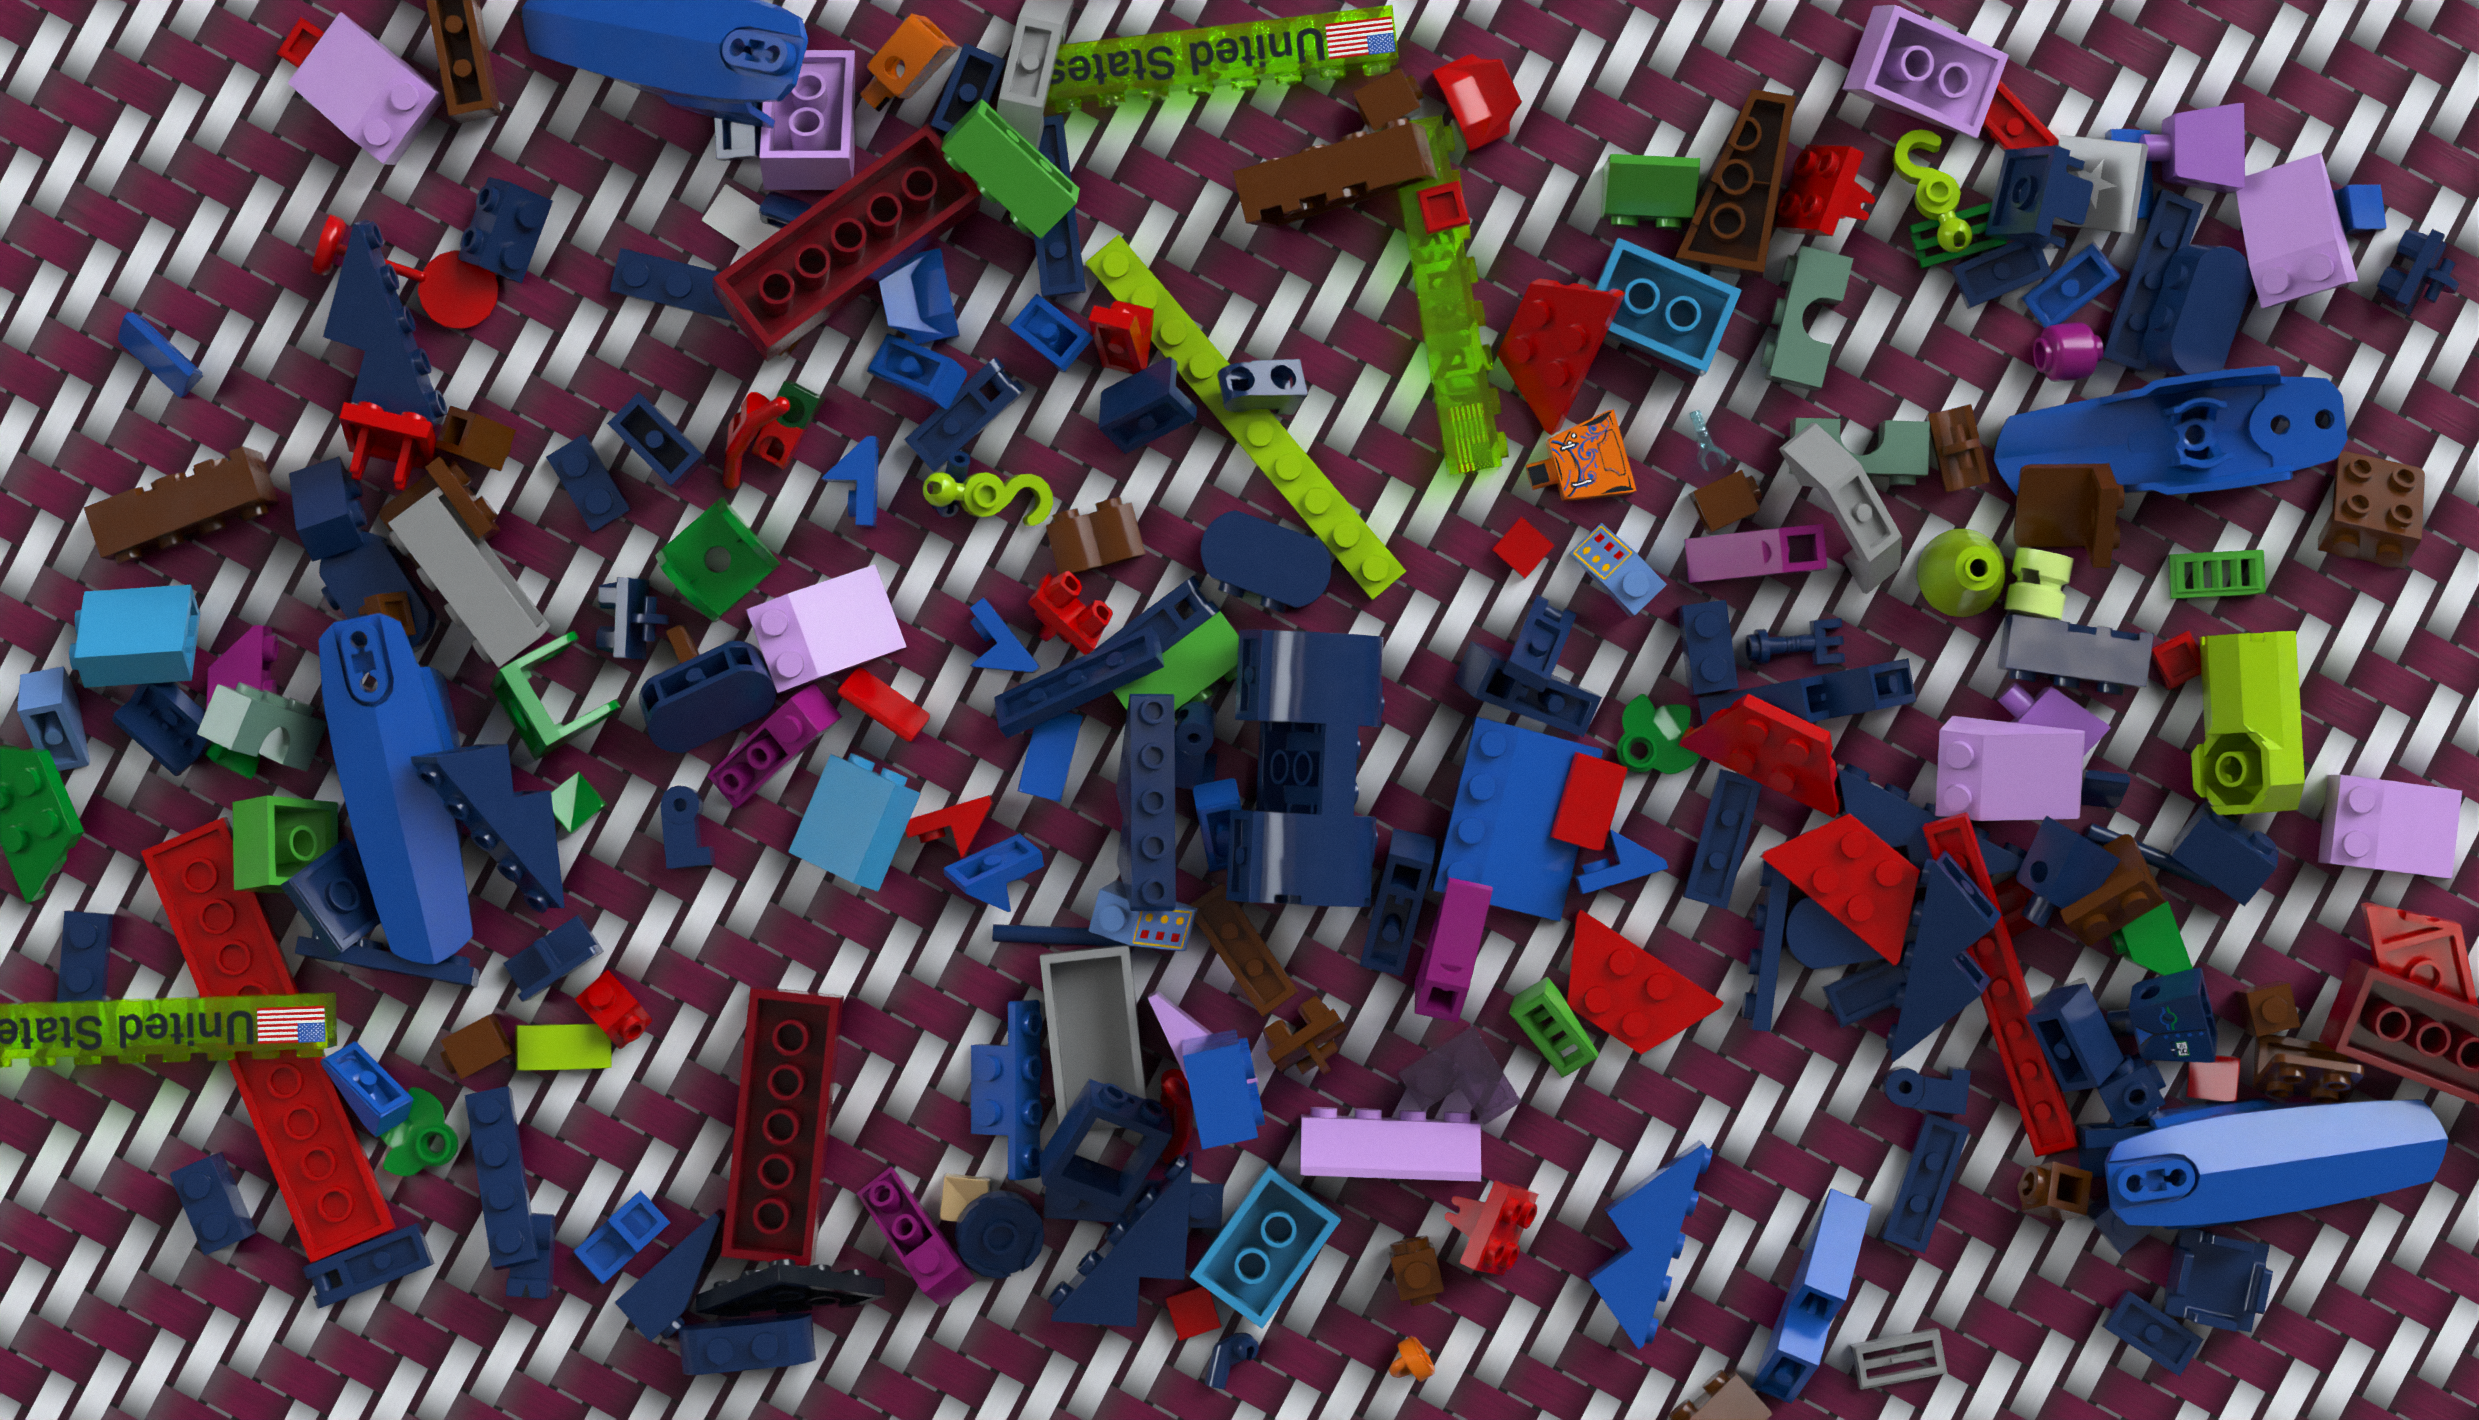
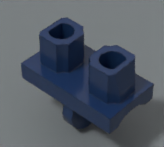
M2434 229L2431 230L2429 236L2424 233L2405 230L2396 252L2397 255L2415 263L2408 275L2388 266L2377 284L2380 293L2396 302L2399 312L2411 316L2427 284H2429V287L2423 298L2431 303H2436L2441 291L2455 294L2460 284L2450 277L2456 265L2455 262L2444 258L2438 270H2435L2447 247V244L2443 242L2445 234Z
M617 577V582L600 585L598 603L602 609H615V627L599 626L596 636V648L613 653L615 658L646 660L647 641H655L656 624H669V615L656 614L657 597H649V580Z

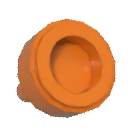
M1410 1336L1398 1344L1402 1356L1390 1365L1389 1372L1391 1376L1401 1378L1413 1373L1416 1379L1422 1382L1435 1374V1367L1428 1353L1416 1337Z

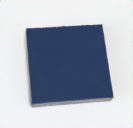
M347 837L280 885L333 958L381 923L361 857Z

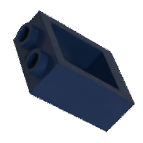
M1089 1078L1039 1157L1042 1185L1122 1214L1173 1136L1169 1108L1164 1107L1154 1099H1143L1124 1092L1114 1084H1103ZM1097 1118L1143 1134L1142 1139L1121 1171L1075 1154Z

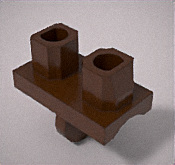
M1969 404L1926 415L1927 421L1930 422L1929 430L1944 492L1947 493L1989 483L1990 479L1972 405Z
M1313 996L1297 1009L1306 1022V1027L1293 1035L1286 1023L1281 1019L1275 1021L1262 1031L1270 1049L1266 1053L1280 1073L1295 1064L1302 1075L1316 1066L1319 1067L1324 1076L1332 1071L1325 1060L1340 1051L1333 1039L1348 1029L1334 1008L1329 1010L1317 996Z

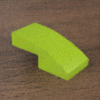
M596 1023L515 1026L516 1070L612 1068L611 1040Z

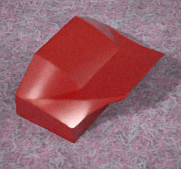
M1471 53L1432 71L1431 75L1468 153H1472L1509 135L1510 121L1515 111L1521 105L1522 100L1502 59H1480Z

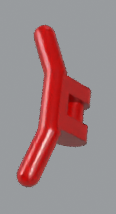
M751 392L743 401L741 412L736 413L728 424V439L722 479L723 485L727 489L732 490L739 486L743 454L760 428L789 411L790 402L787 398L781 396L769 401L764 395Z
M1179 1069L1166 1070L1161 1076L1160 1088L1162 1094L1160 1096V1103L1164 1107L1169 1108V1114L1174 1126L1173 1136L1162 1155L1163 1161L1167 1165L1176 1155L1183 1154L1193 1133V1104L1189 1084L1183 1071Z

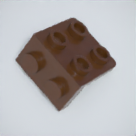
M2347 451L2341 452L2336 459L2333 509L2318 536L2317 550L2332 553L2343 558H2355L2377 563L2384 567L2405 569L2422 540L2424 471L2419 467Z
M440 456L425 467L429 472L427 475L399 494L379 511L380 519L388 530L392 532L393 529L388 524L391 520L439 486L479 540L487 542L501 532L494 522L498 518L497 513L483 496L477 499L467 486L472 480L457 460L451 463ZM408 553L407 555L419 569L421 567L411 553Z
M2109 463L2024 465L2019 471L2013 538L2016 545L2019 547L2084 546L2093 568H2110L2112 551H2118L2120 546L2119 525L2115 523L2117 511H2123L2124 487L2122 484H2117Z
M2123 834L2102 846V848L2121 859L2103 885L2060 911L2066 926L2087 947L2165 903L2136 840L2129 834Z
M2267 1034L2255 1038L2253 1089L2265 1090L2267 1095L2275 1098H2289L2299 1095L2311 1097V1101L2314 1103H2337L2338 1101L2341 1102L2364 1077V1067L2358 1064L2347 1063V1055L2332 1050L2322 1042Z

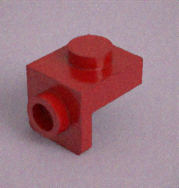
M609 970L605 971L574 999L618 1049H622L629 1042L638 1039L643 1034L645 1028L652 1022V1018Z

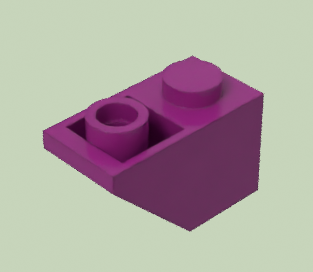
M254 625L208 668L206 710L217 684L236 689L238 682H241L261 691L268 690L277 694L276 680H271V662L277 661L279 642L277 635H272V627Z

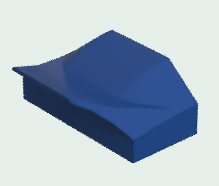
M941 248L917 253L879 281L888 327L909 335L917 345L960 336Z

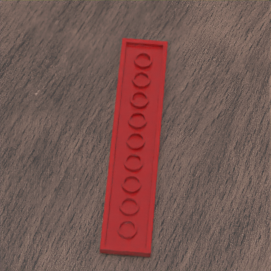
M222 817L141 851L214 1029V1012H221V1037L217 1038L310 1263L396 1228L342 1094L321 1065V1060L326 1056L320 1042L258 1044L257 1008L300 1007L305 1005L259 893L234 891L233 830L228 818ZM246 1011L252 1016L254 1044H247L246 1019L239 1016L234 1019V1045H228L227 1018L232 1012Z

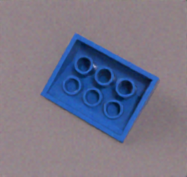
M1474 717L1431 889L1444 893L1449 877L1492 886L1493 891L1490 905L1560 922L1579 846L1552 838L1550 834L1575 752L1601 759L1603 750L1528 729Z

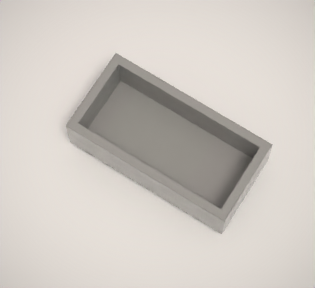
M439 486L388 523L393 529L389 533V537L403 555L412 554L421 566L416 570L421 580L432 592L438 588L448 601V604L444 606L446 612L458 627L461 628L466 625L476 638L472 641V645L487 664L493 660L498 668L539 639L550 627L549 623L488 543L479 540Z
M1115 945L1041 954L1040 964L1058 1126L1089 1078L1103 1084H1114L1124 1092L1147 1099L1130 945ZM1097 1118L1089 1131L1122 1127Z

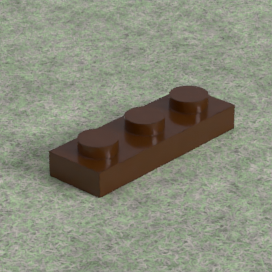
M1221 882L1192 902L1190 906L1198 908L1195 916L1196 923L1263 1017L1299 991L1238 903L1226 900L1227 887Z

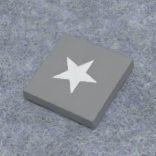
M2060 135L2058 146L2071 150L2069 156L2085 161L2083 171L2068 173L2091 181L2093 183V190L2083 225H2074L2054 218L2053 225L2135 234L2148 145Z

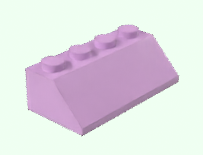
M1311 1107L1310 1115L1301 1114L1300 1175L1481 1182V1125L1477 1120H1470L1471 1113L1448 1111L1444 1112V1119H1426V1111L1400 1110L1399 1118L1381 1117L1382 1110L1358 1108L1355 1109V1116H1337V1108Z

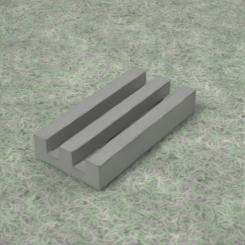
M1937 1327L1850 1344L1851 1353L1854 1358V1369L1857 1374V1384L1860 1390L1948 1373L1940 1331ZM1932 1341L1931 1347L1869 1359L1863 1358V1353ZM1935 1356L1936 1364L1867 1377L1866 1369Z

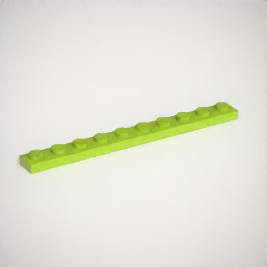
M1119 234L1085 262L1086 266L1116 301L1151 308L1154 311L1151 342L1165 358L1172 357L1177 362L1178 374L1371 600H1374L1406 572L1403 566L1269 409L1230 412L1224 408L1217 374L1219 370L1230 364Z

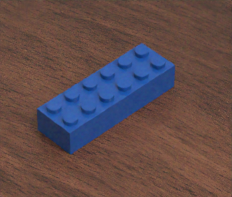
M1234 1029L1183 1040V1060L1202 1150L1258 1138L1256 1127L1265 1125L1257 1083L1247 1084L1248 1079L1256 1078L1247 1037L1238 1039L1237 1031Z

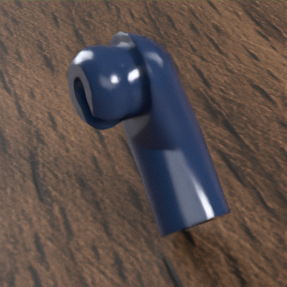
M954 451L949 454L945 473L954 478L956 483H963L967 478L970 456L962 451ZM953 500L951 504L945 507L931 506L937 511L939 516L947 518L954 516L958 512L960 502Z
M1245 1332L1235 1333L1214 1345L1205 1378V1385L1226 1389L1231 1366L1246 1359L1251 1361L1257 1356L1259 1345L1251 1334Z

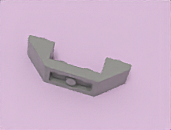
M1073 0L1025 1L1018 16L1000 90L997 113L1037 150H1039L1044 129L1043 112L1059 45L1060 43L1064 44L1074 4Z
M1811 423L1781 446L1779 450L1798 483L1803 486L1818 488L1853 547L1842 558L1861 591L1868 594L1900 568L1902 535L1862 465L1817 423Z

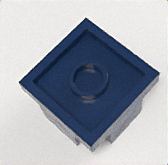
M2057 145L2005 150L1985 236L1996 240H2014L2042 250L2064 248L2066 239L2050 234L2053 220L2057 218L2074 225L2084 224L2093 190V183L2068 172L2083 171L2085 161L2069 156L2071 150Z
M2196 1228L2178 1229L2161 1312L2186 1318L2191 1322L2234 1332H2237V1330L2252 1332L2255 1313L2264 1314L2272 1280L2273 1271L2266 1268L2270 1245Z

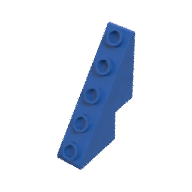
M1700 1140L1603 1208L1629 1245L1586 1276L1638 1350L1644 1346V1343L1651 1345L1654 1340L1659 1319L1653 1318L1658 1301H1666L1672 1282V1277L1666 1275L1671 1258L1679 1259L1685 1242L1686 1234L1680 1233L1684 1217H1692L1697 1205L1699 1192L1693 1190L1698 1173L1705 1175L1710 1164L1713 1149L1707 1148Z
M1832 1188L1829 1190L1751 1382V1388L1792 1404L1819 1367L1831 1321L1847 1299L1872 1207L1871 1204Z

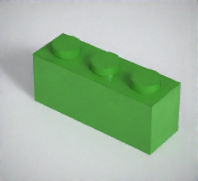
M980 99L944 137L941 150L945 152L944 158L948 164L959 173L966 171L978 182L977 188L981 194L992 203L999 201L1011 212L1010 218L1014 224L1025 233L1032 231L1041 239L1078 201L1080 188L983 99Z
M1219 611L1162 653L1164 668L1117 688L1113 692L1126 710L1128 709L1130 694H1174L1175 711L1186 703L1204 702L1214 694L1209 686L1223 676L1228 683L1237 677L1239 636L1221 611Z

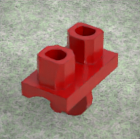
M1065 571L1056 577H1053L1048 572L1039 580L1037 590L1028 601V604L1036 610L1034 615L1044 623L1038 636L1047 642L1057 635L1064 643L1071 642L1084 655H1087L1095 649L1113 612L1101 600H1094L1087 607L1078 600L1077 597L1082 590L1080 580L1070 571Z

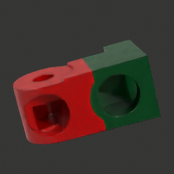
M792 380L784 381L776 398L782 396L789 400V411L761 427L762 429L752 449L753 455L782 470L786 469L794 457L814 416L818 414L826 399Z

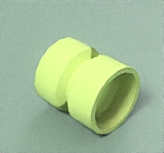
M2016 548L2012 573L2017 577V581L2008 586L2004 609L2032 617L2062 620L2066 595L2061 591V586L2068 584L2070 581L2074 559L2042 550Z

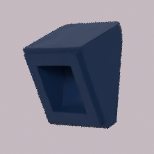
M771 191L760 205V220L764 224L782 229L811 208V204Z
M2083 770L2081 805L2107 808L2119 807L2130 784V777L2128 774Z

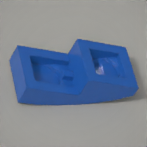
M640 1190L576 1248L573 1254L603 1285L671 1222Z

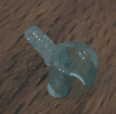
M1700 410L1689 413L1701 447L1697 455L1700 467L1709 472L1705 458L1711 451L1718 453L1721 465L1725 466L1727 455L1724 450L1713 444Z

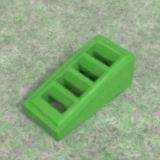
M2263 550L2168 555L2170 599L2262 595L2266 592ZM2243 560L2248 562L2249 586H2242L2241 561ZM2222 561H2229L2230 587H2223ZM2203 562H2210L2211 588H2204ZM2184 563H2192L2193 589L2185 588Z
M1548 977L1518 993L1513 998L1509 1011L1510 1015L1562 1078L1598 1058V1051L1559 990ZM1543 1004V1006L1539 1007V1008L1536 1009V1010H1533L1534 1008H1536V1007H1538L1539 1005ZM1550 1016L1555 1019L1545 1026L1541 1022ZM1562 1030L1565 1031V1036L1556 1041L1552 1040V1036ZM1573 1044L1578 1047L1576 1051L1565 1057L1561 1054L1562 1050Z

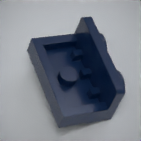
M489 177L485 186L481 188L477 195V208L470 226L462 235L458 259L522 284L553 201L511 182Z
M175 682L138 684L131 699L118 709L112 717V721L174 776L181 775L205 755L212 741L197 734L206 710L197 705L180 690Z

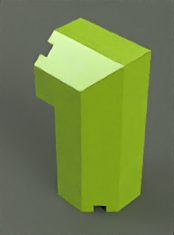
M2296 631L2199 637L2205 742L2204 744H2198L2191 753L2193 789L2201 798L2207 797L2214 805L2210 807L2217 815L2298 810L2305 785Z

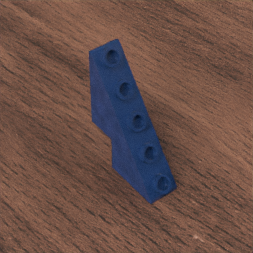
M366 219L354 223L323 337L365 351L351 402L357 404L362 401L374 403L382 407L385 412L401 415L402 412L417 413L425 417L428 422H432L434 427L441 423L444 416L447 415L445 400L439 390L434 391L428 375L431 373L429 358L423 348L418 349L412 332L415 331V322L407 306L402 307L396 290L399 289L398 276L391 264L386 265L380 249V247H383L380 229L374 221L370 222Z
M1908 658L1698 698L1703 724L1707 722L1710 715L1721 709L1730 708L1734 701L1746 694L1759 698L1810 723L1917 702Z
M1130 694L1116 787V795L1123 816L1117 864L1131 911H1175L1174 694Z
M477 744L411 756V763L417 768L419 779L428 787L435 789L445 801V809L453 817L461 820L471 831L473 842L481 849L489 852L498 863V871L506 879L514 882L524 893L523 899L530 908L539 913H545L548 908H565L551 790L513 791L508 744Z
M1846 763L1843 770H1837V778L1835 780L1837 796H1841L1842 800L1840 806L1841 816L1850 813L1892 848L1901 846L1902 856L1920 870L1916 889L1927 887L1921 884V877L1926 860L1933 858L1922 827L1925 823L1946 817L1935 816L1936 806L1926 802L1922 809L1908 802L1910 793L1890 783H1886L1882 789L1867 782L1871 774ZM1972 824L1989 875L2020 869L2028 853L2026 850L2009 842H2006L2004 847L2001 848L1987 841L1990 836L1989 832Z
M1946 850L1940 854L1937 860L1928 858L1923 869L1921 884L1927 886L1924 901L1919 900L1917 902L1912 920V926L1919 927L1916 942L1910 941L1903 963V967L1910 969L1907 983L1901 982L1895 1000V1008L1901 1009L1899 1023H1892L1886 1042V1049L1893 1050L1891 1056L1893 1062L1982 995L1991 981L1988 975L1968 954L1966 949L1993 929L2002 914Z
M1188 1152L1184 1157L1181 1154L1176 1155L1163 1172L1165 1178L1155 1189L1152 1186L1147 1187L1137 1198L1134 1204L1136 1210L1129 1218L1124 1220L1121 1217L1110 1227L1105 1235L1107 1242L1097 1252L1091 1249L1085 1254L1076 1267L1078 1271L1076 1276L1069 1283L1062 1281L1055 1287L1047 1299V1302L1053 1306L1051 1321L1136 1327L1140 1277L1184 1280L1193 1152Z

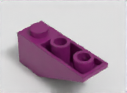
M1823 524L1684 539L1688 583L1815 572L1828 569Z
M813 683L791 697L707 776L731 805L737 809L815 743L843 716Z
M1448 878L1415 979V1014L1458 1023L1474 971L1493 891L1492 886Z
M892 1166L856 1193L922 1292L941 1308L977 1282V1279L955 1247Z

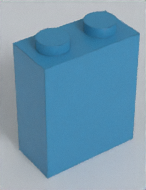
M176 585L85 591L82 609L75 612L74 621L77 641L76 643H71L69 648L71 668L79 671L84 688L192 681L201 615L192 586Z
M850 753L848 760L830 754L788 852L847 881L878 892L921 793L906 787L905 784L908 778L884 767L881 774L873 772L875 763L853 753Z

